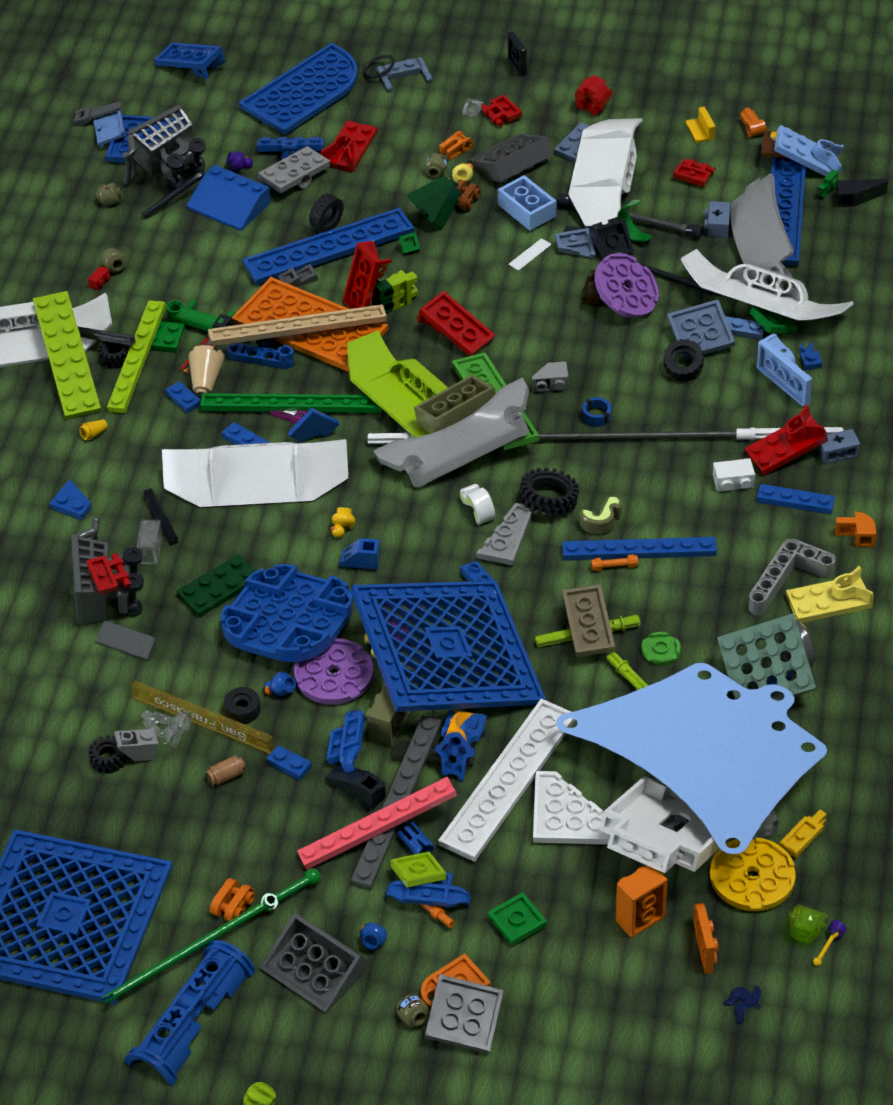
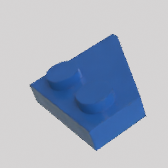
M68 480L49 503L51 509L83 520L92 509L91 502L71 480Z

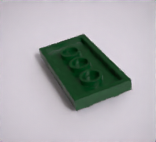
M237 554L176 590V593L200 618L239 595L246 586V578L256 570L243 557Z

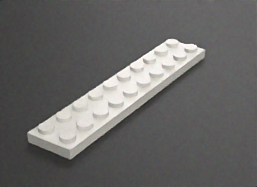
M540 699L438 840L439 846L474 862L477 860L535 778L536 771L541 770L566 733L557 728L556 721L561 715L571 711ZM566 719L563 723L564 726L570 728L575 719Z

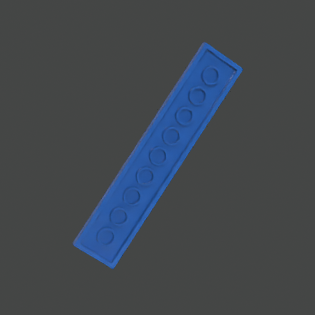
M772 157L771 174L775 179L776 202L781 220L794 251L791 256L781 263L788 266H799L806 166L790 158Z
M397 208L244 258L243 265L256 285L266 282L270 277L279 278L280 274L291 268L296 272L309 264L315 266L354 253L357 243L373 241L376 246L397 239L400 236L414 233V227L401 208Z

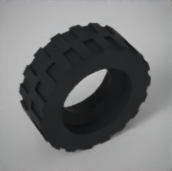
M323 194L315 201L311 208L309 224L322 233L332 230L337 226L343 215V201L332 194Z
M680 339L673 341L665 349L663 357L666 372L671 377H674L676 380L685 381L691 380V378H695L701 373V369L704 366V356L699 344L697 345L696 342L690 341V339ZM679 353H689L693 358L691 365L679 367L675 363V357Z

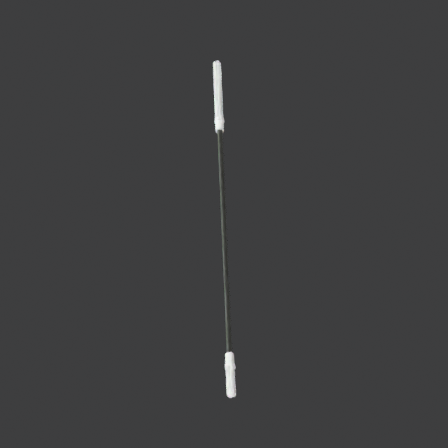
M750 427L736 429V431L542 433L539 434V440L736 437V440L762 439L781 428ZM824 427L826 434L844 431L842 427ZM409 432L368 434L367 441L368 444H388L395 440L414 437Z

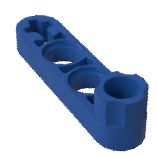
M232 343L227 347L228 357L235 361L281 369H290L295 363L294 351L289 345L279 347L278 350L241 343ZM256 353L255 356H249L248 354ZM273 356L272 359H266L265 357Z

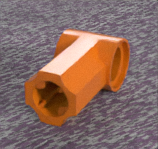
M745 108L740 113V119L745 125L748 137L763 135L766 130L764 120H759L753 110Z

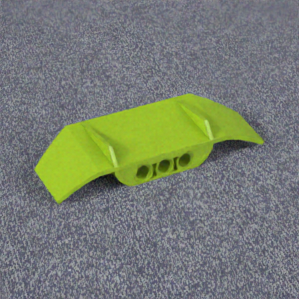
M379 330L348 342L347 355L350 381L414 438L431 434L418 426L414 407L448 387L416 359L397 361L388 350Z

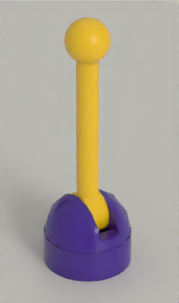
M831 921L828 927L830 937L819 956L814 958L813 964L815 966L821 965V959L833 939L841 938L847 931L846 925L841 921Z

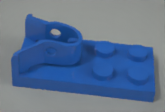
M172 42L154 59L156 65L164 67L191 68L195 75L205 77L207 80L209 75L206 68L214 69L224 64L226 59L221 46Z

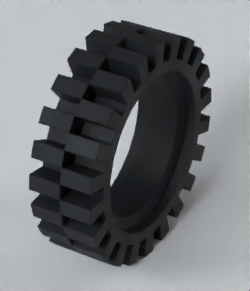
M537 468L536 471L532 469L530 473L527 472L522 477L519 499H521L522 504L525 503L524 506L526 508L531 507L530 511L538 510L537 514L539 515L545 512V516H550V513L553 514V517H557L558 513L563 516L565 512L570 513L571 510L575 509L579 494L578 483H575L576 480L574 478L570 479L571 475L567 474L564 476L563 471L556 473L557 469L554 468L552 471H549V468H544V471L541 468ZM540 486L553 487L562 491L565 496L559 498L545 497L536 493L533 488Z

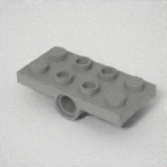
M307 146L259 172L258 179L279 193L295 185L304 189L310 184L313 175L330 166V160Z

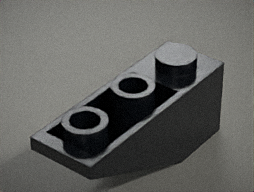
M888 179L837 181L835 195L838 207L857 206L887 194Z
M338 764L325 777L327 781L372 810L386 797L385 781L366 770L355 768L354 771L345 773L342 765Z

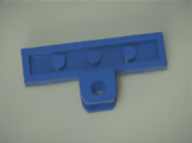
M263 137L258 139L257 152L282 151L283 160L307 146L314 151H322L325 144L324 138L320 137L308 139L303 137H295L294 139Z

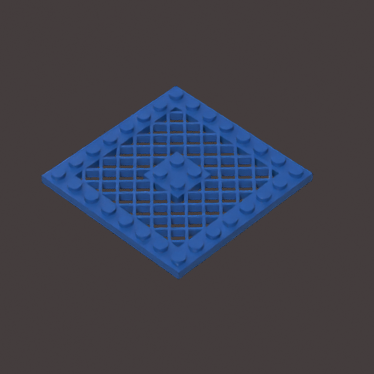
M497 581L352 585V596L396 712L537 705L540 699L546 700ZM495 588L496 593H492L491 589ZM457 603L458 605L464 607V609H461L460 607L456 606L455 604ZM473 603H476L477 605L481 606L482 609L473 605ZM420 604L426 607L428 611L420 607ZM440 604L441 606L445 607L446 610L442 609L437 605ZM403 605V606L407 607L408 609H410V611H407L406 609L402 608L401 606ZM383 606H386L387 608L391 609L392 611L390 612V611L386 610L385 608H383ZM469 610L470 612L474 613L476 616H473L472 614L468 613L467 611ZM451 611V612L455 613L456 615H458V617L454 616L453 614H451V613H449V612ZM414 612L417 613L418 615L422 616V618H419L418 616L414 615L413 613H414ZM431 612L436 613L437 615L440 616V618H438L437 616L433 615ZM395 613L403 616L404 618L402 619L398 617L397 615H395ZM463 618V619L467 620L468 622H470V624L464 622V621L461 620V619ZM479 618L486 620L488 623L483 622ZM443 619L448 620L449 622L452 623V625H450L449 623L445 622ZM407 620L413 622L416 625L413 626L412 624L408 623ZM425 620H429L430 622L434 623V625L429 624ZM389 621H392L393 623L397 624L398 626L396 627V626L392 625L391 623H389ZM475 625V626L479 627L480 629H482V631L476 629V628L473 627V626ZM401 628L407 630L410 633L407 634L406 632L402 631ZM486 632L489 633L490 635L494 636V638H491L490 636L486 635L485 633H486ZM467 633H470L471 635L475 636L476 639H474V638H472L471 636L467 635ZM396 635L397 637L401 638L403 642L396 639L394 636ZM415 635V636L419 637V638L422 639V640L419 641L418 639H416V638H414V637H412V636ZM479 640L487 643L488 646L482 644L481 642H479ZM409 643V644L413 645V646L416 647V648L413 649V648H411L410 646H408V645H406V644ZM493 647V648L497 649L498 651H500V653L494 651V650L491 649V648ZM473 648H476L477 650H479V651H481V652H483V653L480 654V653H478L477 651L473 650ZM421 650L428 655L425 656L418 651ZM400 651L405 652L409 655V657L403 655L402 653H400ZM485 655H488L489 657L493 658L494 661L488 659L487 657H485ZM415 658L416 660H418V661H420V662H422V663L419 664V663L415 662V661L412 660V659ZM499 662V663L505 665V666H506V669H505L504 667L500 666V665L497 664V663ZM479 663H482L489 668L486 669L483 666L479 665ZM443 664L450 667L452 670L450 671L447 668L443 667ZM461 664L466 665L467 667L470 668V670H468V669H466L465 667L461 666ZM427 665L428 667L432 668L433 672L425 668L424 666ZM408 666V667L412 668L413 670H415V672H412V671H410L409 669H407V668H405V667ZM494 670L495 672L499 673L500 677L491 671ZM473 671H476L483 676L480 677L477 674L473 673ZM438 672V673L442 674L443 676H445L446 678L444 679V678L440 677L439 675H437L436 673ZM455 672L460 673L461 675L464 676V678H462V677H460L459 675L455 674ZM420 673L424 675L425 677H427V679L422 678L418 674ZM505 677V678L511 680L513 683L511 684L510 682L506 681V680L503 679V678ZM488 678L489 680L493 681L494 685L485 679ZM467 679H470L471 681H473V682H475V683H477V684L474 685V684L470 683L469 681H467ZM432 680V681H434L435 683L439 684L440 686L437 687L436 685L432 684L430 681ZM449 680H452L453 682L457 683L458 685L456 686V685L450 683ZM412 681L419 684L421 687L419 688L416 685L412 684Z
M14 829L0 860V915L2 917L0 928L7 926L9 929L0 934V980L101 1002L111 998L112 996L110 995L101 1000L102 996L126 983L173 868L172 861ZM37 858L38 863L32 866L28 865V862ZM54 863L58 864V867L50 871L47 868V866H50ZM77 867L78 871L70 875L68 874L67 870ZM41 869L45 871V873L37 877L34 875V872ZM94 871L98 873V875L90 879L87 876V874L92 873ZM61 873L64 874L65 877L57 881L53 878ZM30 875V880L24 883L20 881L21 878ZM116 875L117 880L110 883L107 881V878ZM83 877L84 882L77 885L74 884V880ZM48 879L51 881L50 884L44 887L40 885L41 882ZM136 879L137 884L130 887L127 885V882ZM103 881L104 886L97 889L94 888L93 885ZM68 883L70 884L71 888L61 891L59 888ZM36 885L38 890L28 894L26 889ZM122 885L124 890L115 894L113 889ZM89 887L91 892L85 895L80 894V891ZM109 891L111 896L102 900L100 895ZM20 892L23 893L24 896L16 900L12 897ZM40 896L43 897L44 900L34 904L32 901ZM127 896L130 897V901L121 904L120 899ZM93 898L97 900V902L94 904H92L91 899ZM28 902L30 907L20 911L19 906ZM115 902L117 907L108 911L106 906ZM102 908L104 913L94 917L92 913ZM15 909V914L6 917V912ZM35 913V918L26 921V916ZM119 913L123 914L124 917L114 921L112 918ZM21 919L23 924L13 928L11 923ZM108 919L110 924L101 928L98 923ZM124 925V927H123V929H122V932H121L120 929H119V927H121V926ZM34 926L37 927V931L35 932L31 930V928ZM95 926L97 930L89 934L86 933V929ZM27 930L29 934L19 939L17 934ZM115 930L117 934L107 939L105 934ZM47 934L49 939L39 943L37 938ZM13 936L15 941L5 945L3 941ZM101 936L103 941L93 945L92 940ZM64 939L69 941L68 944L59 947L57 944ZM33 941L35 945L25 950L23 945ZM85 943L89 945V948L83 951H79L77 948ZM117 943L113 949L112 944ZM53 945L55 950L45 954L43 949ZM19 947L21 952L11 956L9 952ZM107 947L110 952L100 956L98 951ZM74 950L76 954L68 958L64 956V953ZM40 952L41 956L34 960H31L29 957ZM94 954L96 958L86 963L84 958ZM60 956L61 961L53 965L49 961ZM80 960L82 965L72 969L70 964ZM110 960L106 967L104 962ZM98 965L102 967V970L92 973L90 970ZM120 996L109 1003L117 1005Z

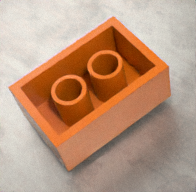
M647 865L641 866L635 873L628 877H623L617 883L616 922L631 938L666 916L667 878L659 870Z

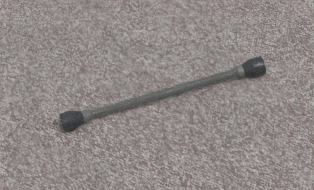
M559 193L556 202L557 206L564 208L575 207L568 194ZM629 213L631 220L664 228H672L696 239H701L703 226L681 225Z

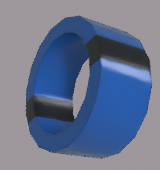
M599 397L586 400L582 406L583 421L593 427L608 424L611 420V404L608 400ZM602 408L606 412L601 415H592L588 410Z

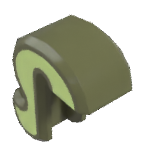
M617 496L607 497L598 515L581 509L580 526L582 529L592 534H604L612 530L614 517L619 519L622 515L621 499Z

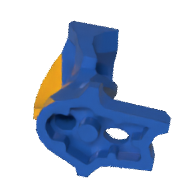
M457 709L448 710L446 721L441 731V736L444 739L435 747V751L441 756L442 775L454 774L458 776L459 780L464 781L467 758L475 756V750L470 744L473 741L479 742L481 735H485L487 715L477 712H464ZM451 755L456 756V762H451Z

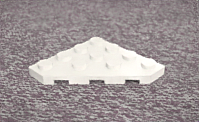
M536 771L533 843L608 844L610 835L599 830L603 810L592 801L589 802L585 799L582 793L572 784L566 783L559 773L555 771Z

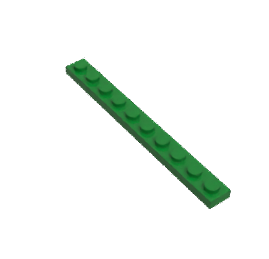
M202 393L200 404L201 411H309L313 408L320 412L382 413L383 410L367 395Z

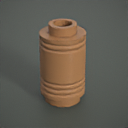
M234 755L209 767L206 773L211 784H217L218 786L244 774L243 769L246 767L242 758H237Z

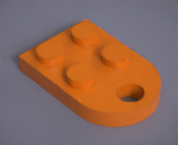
M703 903L694 904L693 921L704 973L709 974L713 973L714 964H717L716 951H718V942L716 938L712 937V933H714L713 922L708 920L705 905Z
M464 953L424 980L421 986V999L431 1010L433 1001H430L428 998L435 994L439 974L491 987V982Z

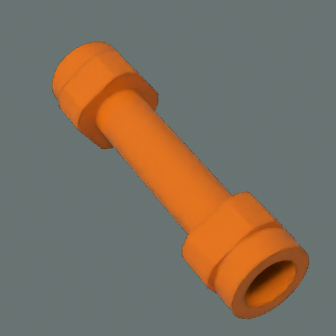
M633 554L621 559L601 560V558H595L591 560L592 571L596 572L608 567L628 566V568H635L638 566V556Z

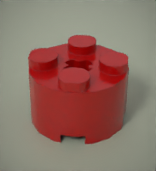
M598 76L586 77L574 94L575 105L579 109L590 111L593 115H598L613 95L612 89H609L605 85L606 81Z

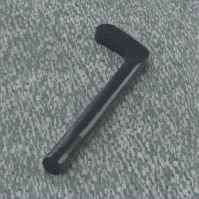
M202 171L198 172L142 212V216L145 219L197 181H201L205 173Z

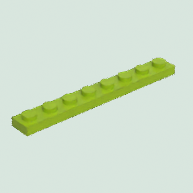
M148 300L135 333L136 343L130 346L107 405L108 412L126 413L165 312V302Z

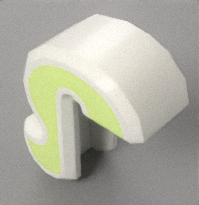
M473 484L460 490L463 504L473 507V513L478 525L494 520V505L486 489L479 488L478 484Z

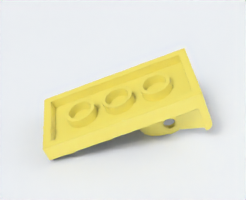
M857 566L851 573L840 575L833 581L786 590L785 596L796 619L804 623L872 608L874 594L866 589L861 579V567Z

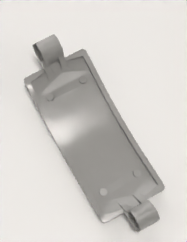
M770 173L764 178H757L746 187L743 194L732 201L731 225L743 264H752L792 278L791 273L781 263L791 256L794 251L779 214L775 196V179ZM753 270L751 272V277L755 279L757 274L756 271ZM769 275V276H768V279H769L770 283L772 284L773 279H772V277Z

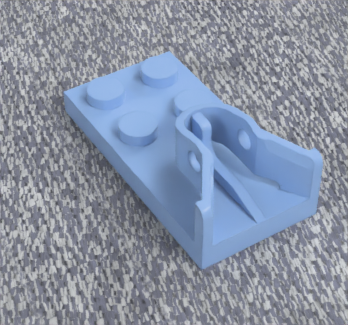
M780 125L777 129L774 151L827 176L832 169L838 172L841 170L842 165L838 161V155L843 150L844 145L834 144L823 139L816 143L792 131L790 128Z
M772 334L759 341L757 369L802 407L804 405L809 406L812 378L798 367L791 350L779 340L776 334Z

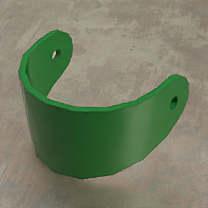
M637 199L624 205L618 211L617 217L618 220L624 218L631 241L644 242L651 239L652 235L638 230L629 214V207L640 203V200Z

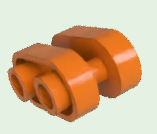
M228 878L213 898L210 905V913L220 917L225 912L224 918L227 921L236 918L244 913L248 904L250 905L254 901V888L246 884L239 888V881Z

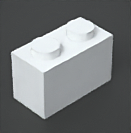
M751 459L714 462L713 479L717 492L753 488L755 473Z

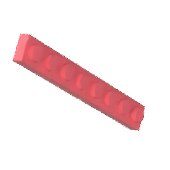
M443 778L297 850L306 870L457 796L456 791L449 778Z

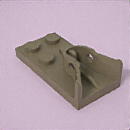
M601 584L562 590L563 607L566 609L576 657L614 652L615 643Z

